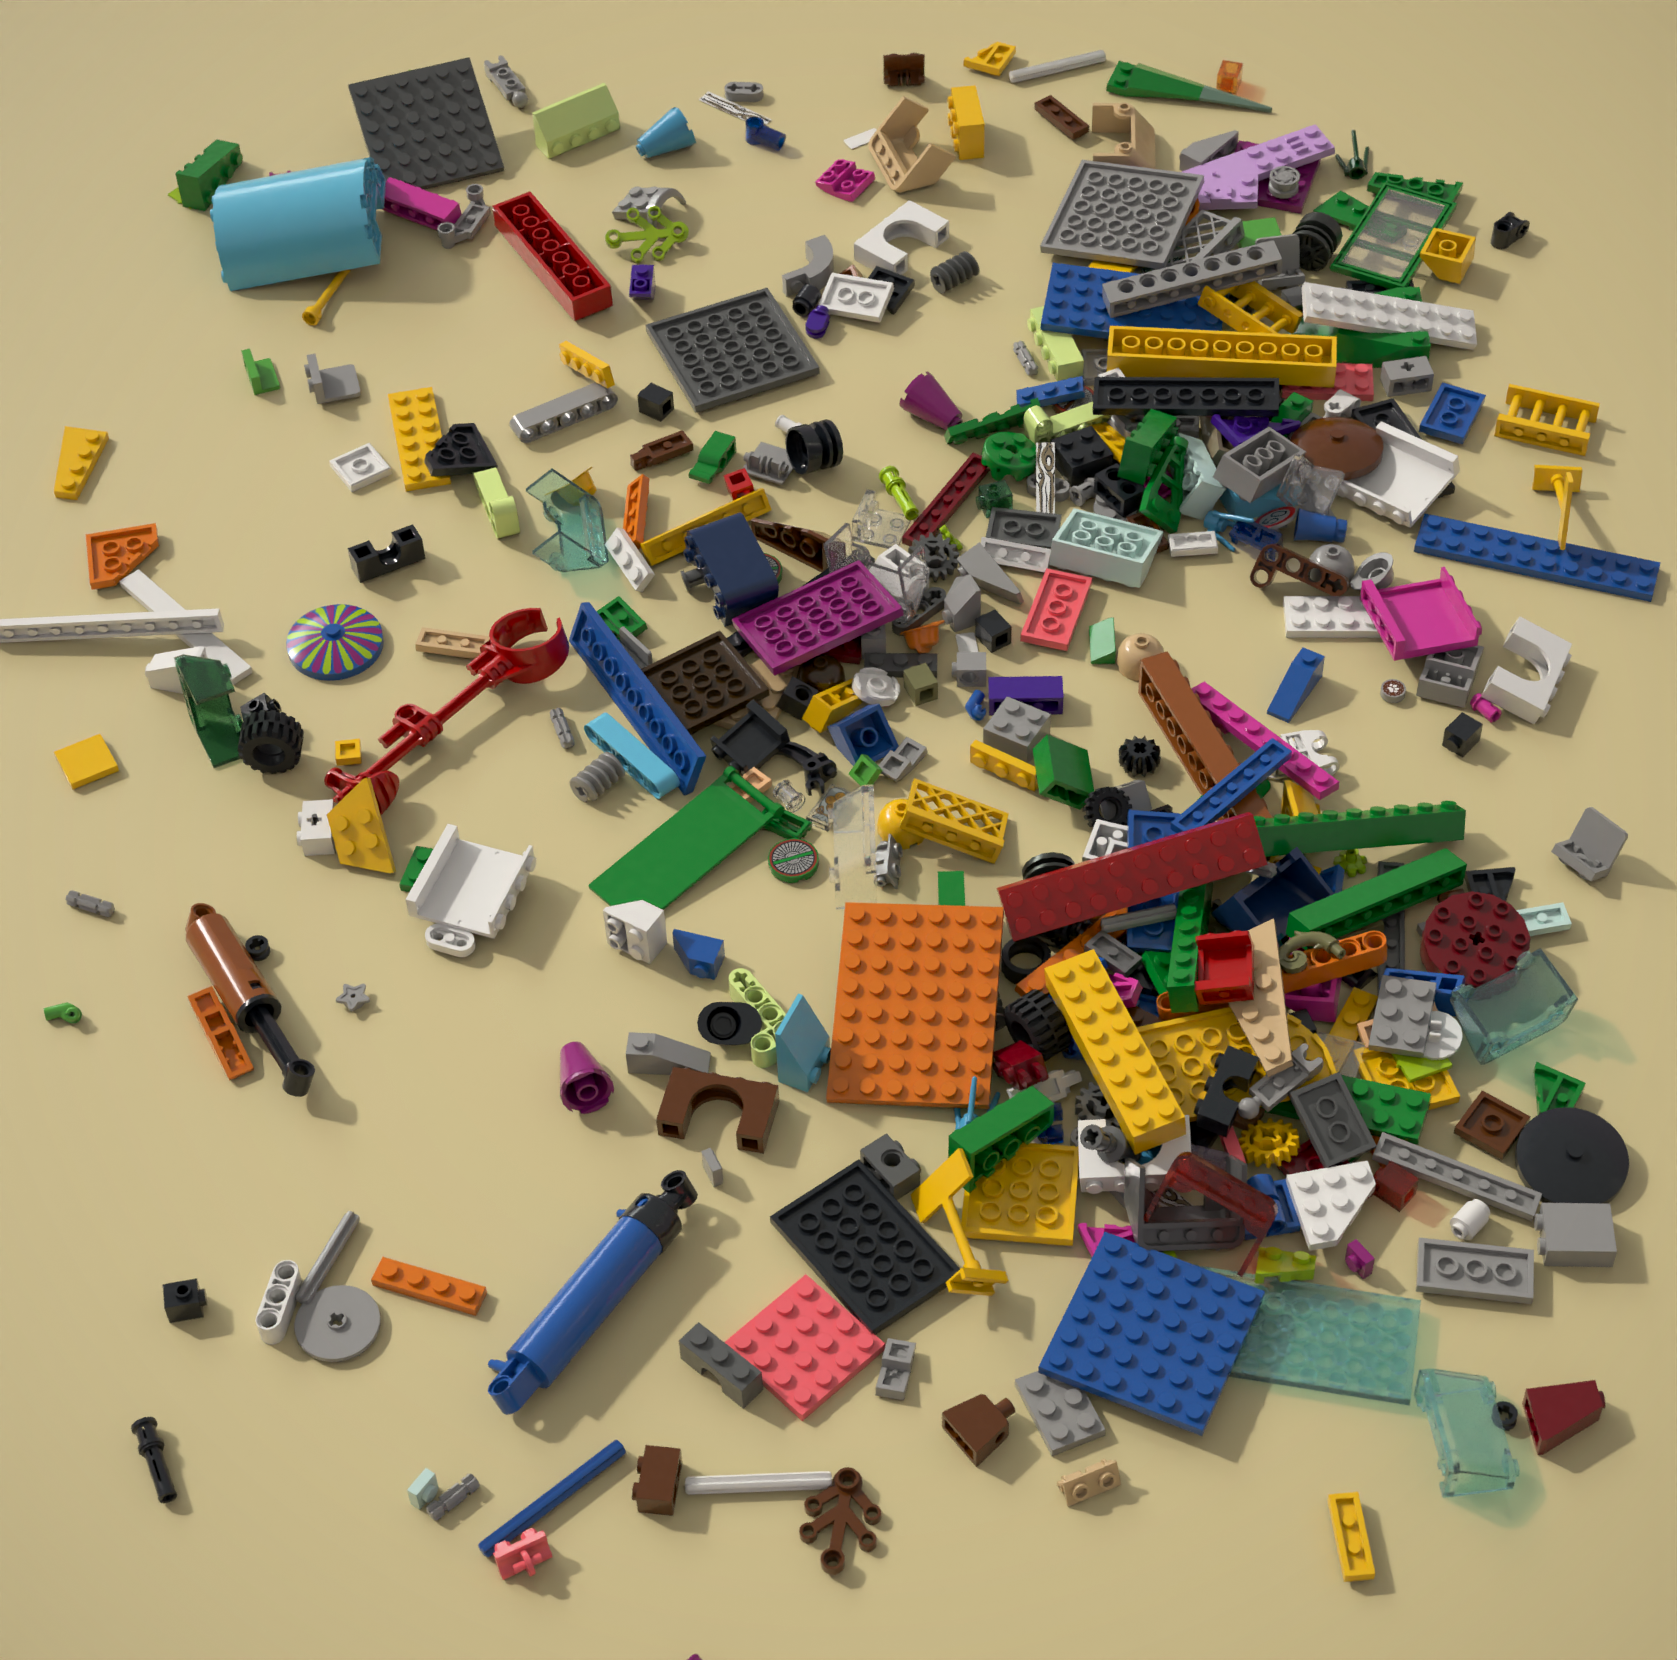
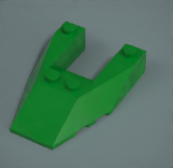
M1398 287L1374 293L1422 302L1420 287ZM1302 317L1297 331L1293 333L1294 335L1336 336V363L1372 364V368H1382V362L1423 356H1426L1429 361L1431 344L1428 331L1368 333L1304 322Z

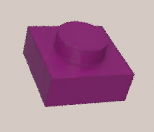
M1355 1239L1347 1244L1345 1261L1351 1271L1357 1272L1362 1279H1365L1372 1274L1375 1258Z

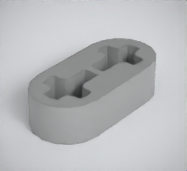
M730 82L724 87L725 98L729 101L758 102L764 97L763 86L756 82Z
M1032 474L1027 478V492L1035 497L1036 474ZM1055 478V501L1057 502L1065 501L1069 497L1070 485L1066 480Z

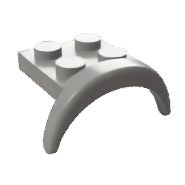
M634 187L618 203L612 214L615 219H627V210L636 208L641 217L647 219L650 224L657 228V220L653 221L648 217V209L651 206H658L661 210L665 201L671 197H674L683 205L686 204V200L674 188ZM652 211L650 214L656 216L658 212ZM630 213L629 216L631 218H634L637 216V214Z

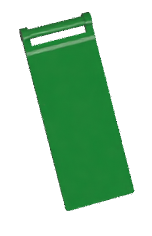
M729 766L709 787L588 885L589 889L609 906L643 900L664 910L764 826L768 825L772 820L780 818L785 808L778 802L774 803L741 777L737 769ZM733 782L766 808L768 812L764 815L726 783Z

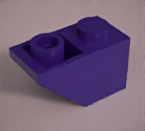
M632 265L629 297L631 299H654L656 286L654 265Z

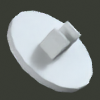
M1432 1011L1424 1058L1443 1060L1452 1056L1460 1048L1463 1039L1462 1028L1455 1018L1444 1012Z

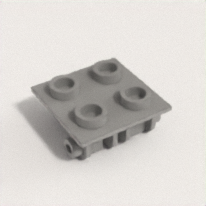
M760 442L754 452H746L743 460L746 461L743 468L746 469L748 475L783 485L793 470L786 449Z

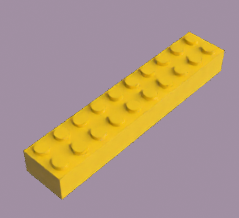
M1110 326L1107 372L1119 368L1125 377L1279 378V385L1334 387L1337 337Z

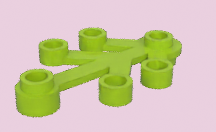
M651 206L648 209V217L653 221L657 220L666 229L655 228L639 215L638 209L630 208L626 213L627 220L637 224L644 231L620 233L618 230L612 229L606 233L605 242L609 248L616 249L621 246L622 242L645 240L639 248L631 251V260L635 263H640L643 261L644 255L658 239L667 238L661 246H656L652 250L654 260L661 261L674 243H681L688 238L689 230L683 222L670 221L661 214L658 206ZM652 211L658 212L656 216H653L650 213ZM630 213H636L637 216L634 217V218H631V217L629 216V214H630ZM681 229L682 232L680 234H676L674 230ZM616 235L617 239L612 240L610 239V236ZM661 251L663 254L656 256L655 252ZM635 253H640L641 257L635 258L633 255Z

